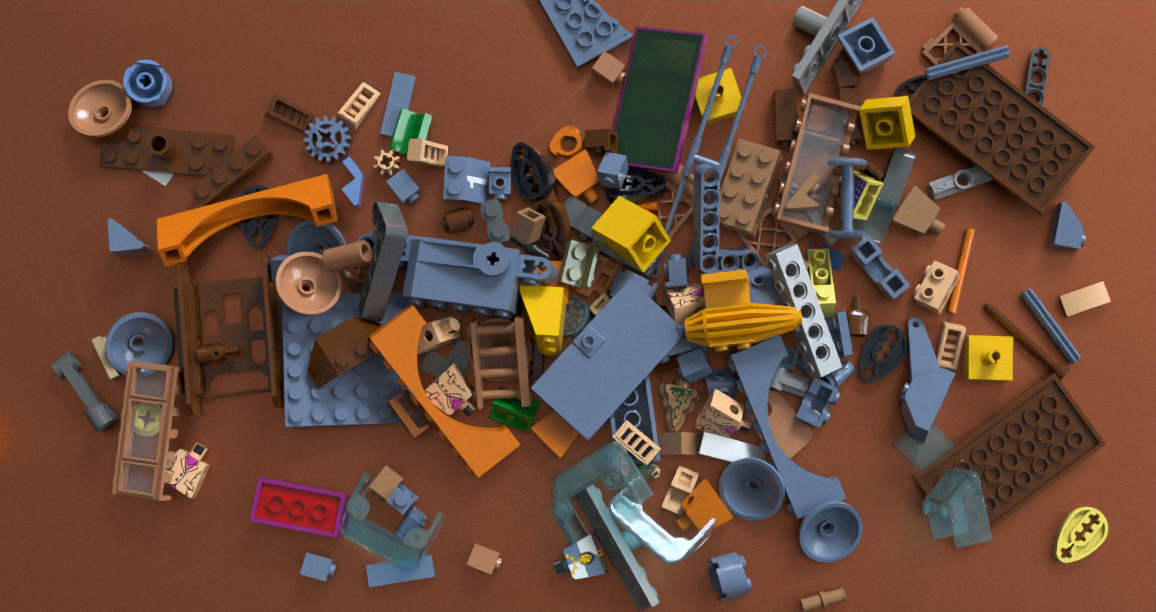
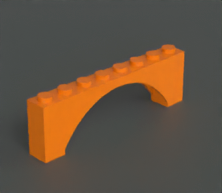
M324 174L158 218V251L164 266L167 267L186 262L189 254L208 237L229 225L245 219L264 215H291L314 222L316 227L338 221L333 190L328 175Z
M410 304L369 335L371 339L369 345L376 354L382 353L385 357L382 362L390 372L393 369L399 375L396 380L403 389L406 387L412 392L410 398L417 406L421 404L426 411L423 414L430 423L435 421L439 427L436 431L444 441L447 438L452 443L450 449L456 457H463L466 461L463 466L470 475L475 473L479 478L519 447L520 444L505 424L499 428L467 425L445 415L429 400L421 385L417 367L419 337L422 327L427 323L415 307Z

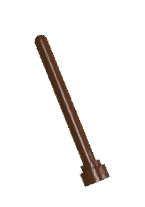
M986 303L984 305L985 310L1050 368V372L1055 373L1059 380L1068 373L1069 367L1064 363L1061 364L1059 361L1055 362L993 304Z

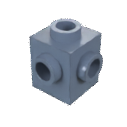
M729 368L714 370V374L705 377V388L708 398L717 389L730 398L735 399L734 390L738 389L735 383L737 378L732 376Z

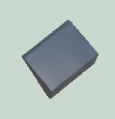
M109 218L107 222L111 253L123 258L151 255L154 252L120 223Z

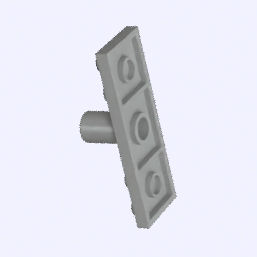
M836 0V5L828 18L804 6L797 10L793 19V25L816 36L812 44L805 48L800 63L795 64L793 67L792 78L797 92L803 95L807 93L839 41L837 35L845 31L863 0Z
M592 484L575 494L574 497L638 611L651 608L660 603L656 589L650 586L646 579V571L642 566L638 565L632 554L634 550L655 539L654 530L649 522L643 519L620 533L613 520L614 515L603 503V496L598 488H595Z

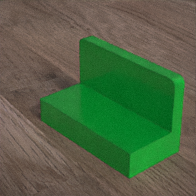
M400 109L389 149L407 156L410 139L426 140L432 116L426 113L417 114L407 109Z
M499 387V390H508L503 387ZM517 398L494 399L488 418L529 433L540 401L533 399L531 406L522 407L521 400Z

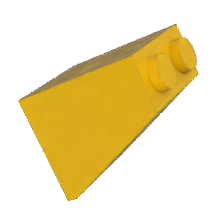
M621 196L610 205L592 226V230L602 243L643 273L671 241L656 215Z
M519 285L522 308L539 353L546 356L561 355L566 316L564 287Z

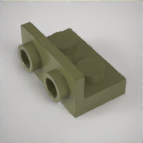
M567 240L558 282L579 289H590L595 279V266L600 258V246Z

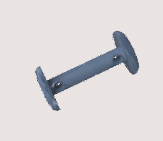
M860 158L830 159L828 165H841L842 169L840 206L842 224L840 230H829L828 234L831 237L837 238L863 237L866 234V230H853L852 225L854 220L853 168L854 165H867V161Z

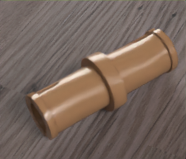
M840 587L825 593L820 591L817 595L801 598L799 601L802 611L807 612L821 607L826 609L828 605L846 601L844 589Z

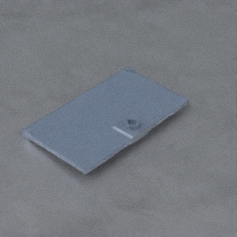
M629 279L531 386V389L589 441L653 368L686 334L685 329L676 323Z

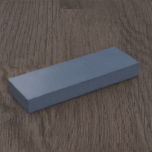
M394 72L380 135L392 138L400 109L409 110L416 76Z
M432 554L366 565L369 588L435 577Z

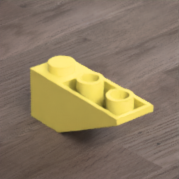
M807 249V262L811 264L808 267V274L824 318L833 317L836 299L829 249Z

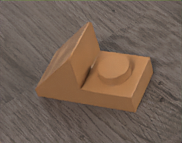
M812 173L783 210L785 212L818 209L819 204L806 194L808 193L811 196L819 186L816 182L820 177Z

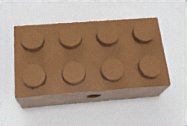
M743 139L738 140L720 191L719 227L755 238L783 160L780 150Z

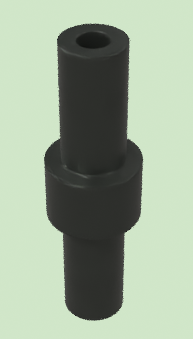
M511 237L510 240L523 247L524 251L528 254H534L547 260L550 259V256L539 248L537 243L522 244L516 238Z

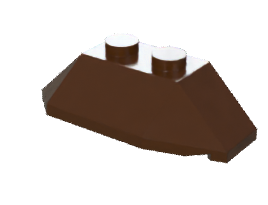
M353 316L317 337L314 341L307 371L318 389L377 355L369 345L371 342L369 335L383 324Z

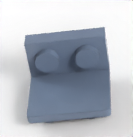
M846 311L837 312L833 317L825 318L839 358L852 356L853 352Z

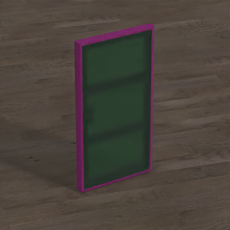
M636 27L612 129L618 133V154L627 156L628 167L678 174L709 37L706 33Z

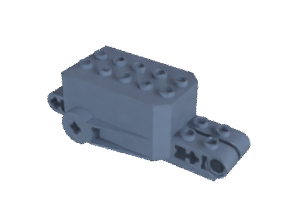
M370 230L369 234H364L357 240L368 242L372 249V256L378 239L377 231ZM407 235L398 269L407 270L403 297L409 300L408 303L413 304L415 307L426 308V306H432L437 310L448 311V309H453L458 313L469 314L470 311L480 316L490 317L491 315H496L499 318H507L509 320H512V317L516 318L517 315H521L522 303L519 285L547 286L554 284L558 278L557 269L546 258L523 255L519 249L505 248L497 242L481 245ZM536 267L542 272V275L536 270Z

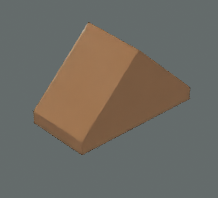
M658 433V445L661 448L659 451L660 455H700L698 451L702 433Z

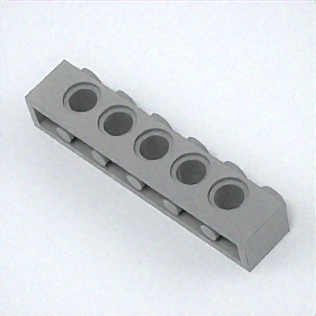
M798 244L785 245L766 254L767 267L772 273L775 281L774 286L777 292H779L782 306L796 307L797 311H801V308L803 309V324H798L799 329L792 332L797 341V349L802 354L806 372L810 377H823L841 368L839 356Z

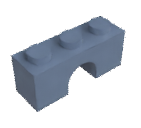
M867 235L852 247L848 253L890 302L911 285L898 269H893L884 260L881 254L883 251Z

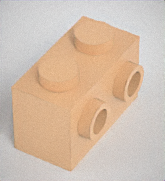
M934 260L931 266H927L923 275L925 279L922 284L917 285L913 296H915L916 304L940 315L960 275L957 270Z

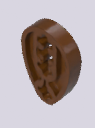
M544 198L530 207L538 213L551 218V221H546L545 218L537 243L552 260L560 261L564 257L567 240H571L569 217L566 209L559 201L552 198ZM542 207H546L547 211H543Z

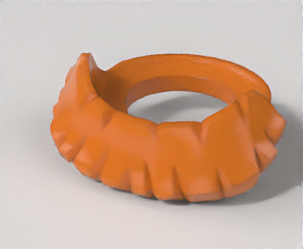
M572 125L559 129L549 143L551 153L555 157L562 156L563 158H572L580 153L583 147V140L579 135L580 131ZM566 137H573L577 139L575 149L569 152L563 151L560 144L561 141Z

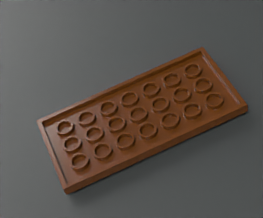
M955 41L937 65L974 54L958 41ZM988 64L932 80H927L926 78L909 99L911 114L914 119L1039 215L1045 212L1095 148L1088 140Z
M1051 373L913 476V478L963 547L967 549L1106 443L1056 374Z

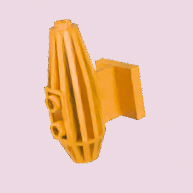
M746 269L702 274L701 280L704 286L706 308L685 319V332L688 342L711 349L715 348V352L728 351V347L737 346L738 349H749L751 344L799 329L798 324H803L802 313L797 311L796 307L751 303L749 275Z

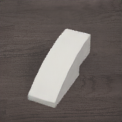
M703 432L698 451L700 455L730 463L746 457L758 458L763 461L765 458L762 447Z

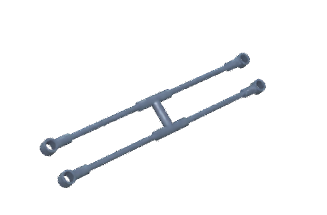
M733 35L725 38V47L720 60L721 64L696 138H693L681 174L683 176L664 229L667 234H669L687 178L690 177L694 163L699 165L708 164L716 168L720 173L721 181L731 152L730 147L755 74L758 73L762 59L767 54L765 46L757 45L754 48V58L749 70L750 75L720 158L718 161L697 154L725 66L728 64L733 48L738 42L737 38ZM730 37L735 39L733 46L727 44V39ZM758 47H762L765 51L762 56L756 54ZM693 242L686 259L688 281V275L693 263ZM662 251L656 258L657 264L655 268L657 269V273L654 275L651 274L649 275V277L655 278L659 275V266L664 251Z

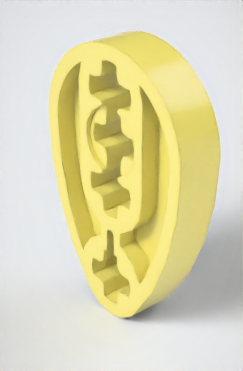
M1079 507L1072 510L1062 522L1055 539L1054 557L1056 560L1062 563H1069L1080 560L1095 551L1105 541L1108 534V523L1105 516L1099 510L1092 507ZM1089 515H1096L1097 517L1095 518V520L1097 521V524H1090L1089 529L1091 531L1084 532L1081 535L1083 538L1082 541H1076V535L1074 533L1082 532L1083 527L1081 525L1082 523L1088 524L1090 522ZM1061 548L1069 549L1067 552L1069 557H1061Z

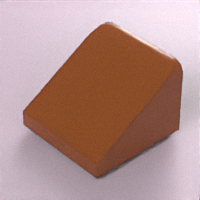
M669 357L670 361L657 364L653 368L661 380L677 370L679 365L673 357Z

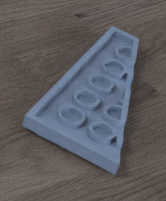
M539 0L577 69L600 57L604 51L609 52L634 37L618 21L609 16L594 0Z

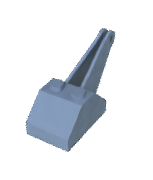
M914 317L909 320L907 325L910 384H905L899 402L902 403L900 411L911 438L924 443L948 393L955 373L945 368L940 369L924 323L920 318Z

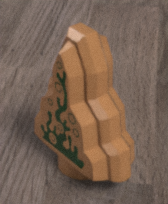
M674 379L673 384L660 383L659 395L663 397L662 406L667 411L666 423L669 432H678L685 422L686 415L693 412L695 404L701 401L703 391L691 388V384L686 380Z

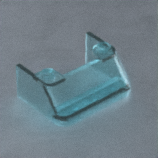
M618 441L606 444L561 472L552 480V512L571 545L589 533L574 510L570 498L602 479L606 487L613 491L625 486L636 505L641 504L653 495L627 450Z
M649 463L611 500L609 513L666 564L674 565L688 559L708 539L717 520L713 518L691 541L685 538L674 539L642 511L643 503L635 494L649 479L652 465Z
M957 467L947 469L926 496L925 502L922 503L924 513L929 518L933 540L953 536L956 548L992 541L982 486L977 472Z
M365 472L348 501L342 520L341 534L346 539L405 571L413 572L417 570L443 525L446 516L439 512L429 531L420 527H414L407 532L404 539L367 520L366 516L370 510V503L363 496L374 477Z

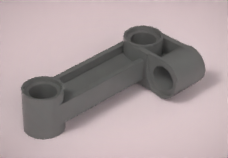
M68 351L51 364L61 379L67 378L88 409L83 414L96 432L101 433L119 420L111 406L102 404L78 370L81 364L71 351Z

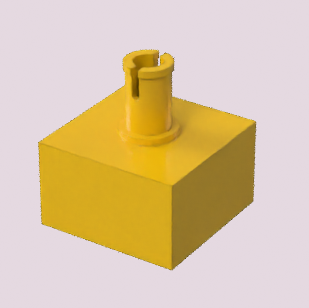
M732 68L726 69L723 72L706 125L736 116L741 95ZM718 72L699 78L694 105L700 122Z
M908 96L865 100L859 111L867 150L909 147L915 138V131Z
M980 335L964 337L963 381H1013V337Z

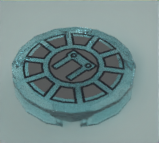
M569 294V304L566 305L563 337L566 338L578 336L590 323V308L586 301L577 295Z

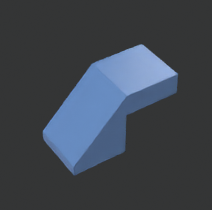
M348 157L342 162L355 179L342 188V191L355 208L359 209L361 207L365 177L352 159Z

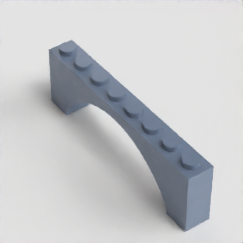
M778 335L756 344H751L749 349H739L729 353L728 367L732 373H736L738 378L735 381L738 391L740 393L743 392L746 400L743 403L748 414L752 413L755 421H752V425L756 434L760 433L763 441L760 442L764 454H769L771 462L768 463L777 470L783 480L785 496L788 501L785 503L789 515L793 514L794 517L799 519L806 516L813 508L820 504L847 499L837 477L832 476L828 478L816 475L799 467L782 451L772 434L767 413L769 388L778 365L783 357L788 356L781 336Z

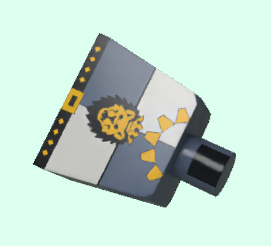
M594 532L563 549L566 559L554 563L558 576L571 571L574 580L609 573Z

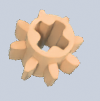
M381 150L379 157L374 156V159L378 162L374 168L375 170L381 168V176H384L385 173L393 176L395 169L400 170V167L396 165L400 158H393V150H390L389 153ZM385 159H388V160H389V162H390V166H389V167H386L385 165H383V164H385V163H384V160H385Z

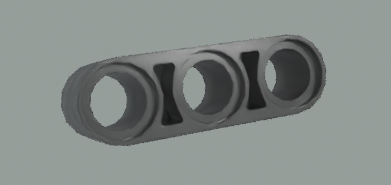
M898 147L893 149L881 181L884 185L874 205L893 212L896 211L916 154Z

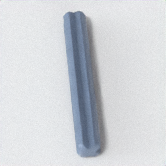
M1002 46L929 67L925 70L927 80L936 79L1006 59L1010 56L1008 46Z
M1027 289L1024 291L1021 297L1069 363L1072 364L1081 358L1080 354L1033 290Z

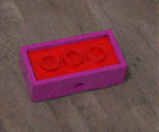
M258 477L249 521L340 538L349 494Z

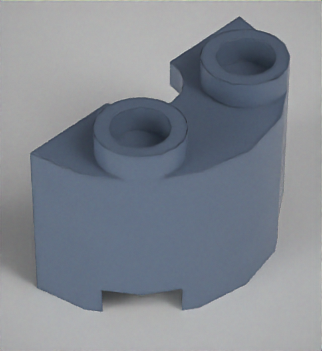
M814 377L811 385L808 386L804 398L801 400V406L796 413V417L820 428L822 423L826 424L831 414L828 412L829 406L831 404L835 405L839 399V388Z

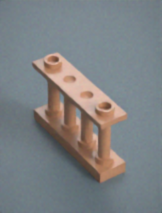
M517 315L511 325L478 326V318H473L470 325H467L468 338L472 339L476 389H473V401L477 402L478 409L483 408L486 399L517 398L521 400L522 407L531 406L533 397L526 315ZM511 333L512 336L516 335V344H513V346L480 348L479 335ZM514 355V357L518 358V365H515V368L482 369L481 357ZM516 377V379H519L520 387H517V389L484 391L483 378Z

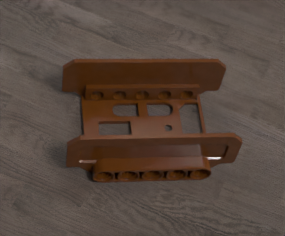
M262 252L261 254L262 277L191 284L189 265L186 262H182L176 266L177 289H174L178 359L179 367H184V372H179L180 385H183L182 394L186 395V405L190 416H200V398L271 392L274 407L278 409L284 408L282 301L277 294L275 281H272L270 266L272 258L267 252ZM240 293L242 323L226 324L224 295ZM258 306L262 309L264 330L249 331L248 311L251 307ZM210 310L216 311L219 315L220 334H205L204 317ZM265 339L266 359L263 363L256 364L252 361L250 340ZM221 343L225 347L239 346L240 361L234 362L233 357L235 355H228L222 358L221 366L211 368L208 363H198L197 348L205 347L206 344ZM261 370L268 376L269 388L210 394L209 382L216 374Z

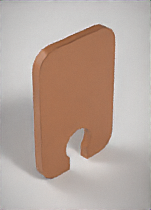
M769 390L767 403L772 410L768 416L770 428L779 447L791 459L811 441L813 431L804 420L796 417V412L778 392ZM746 410L743 417L751 422L750 428L755 432L752 421H755L752 413L748 414Z

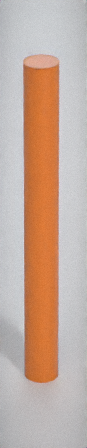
M966 228L957 267L960 278L951 293L947 312L956 314L974 237L975 230L971 228Z

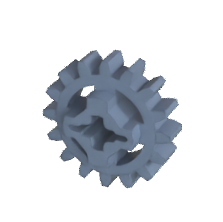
M326 115L323 121L315 118L317 124L309 123L311 130H305L304 132L309 136L303 139L305 144H309L305 149L307 152L313 151L311 157L314 159L318 156V161L321 163L324 158H326L328 163H331V158H335L338 162V155L346 156L344 149H350L351 147L346 143V141L352 140L350 135H346L349 132L348 127L342 128L344 122L341 120L336 123L337 119L334 116L331 121L328 120ZM331 126L329 129H322V127ZM339 133H341L342 136L341 144L337 142V137L339 136ZM314 135H316L318 139L317 143L315 144L316 146H314L313 142ZM322 135L324 137H330L333 144L331 142H325ZM326 150H333L331 153H324Z

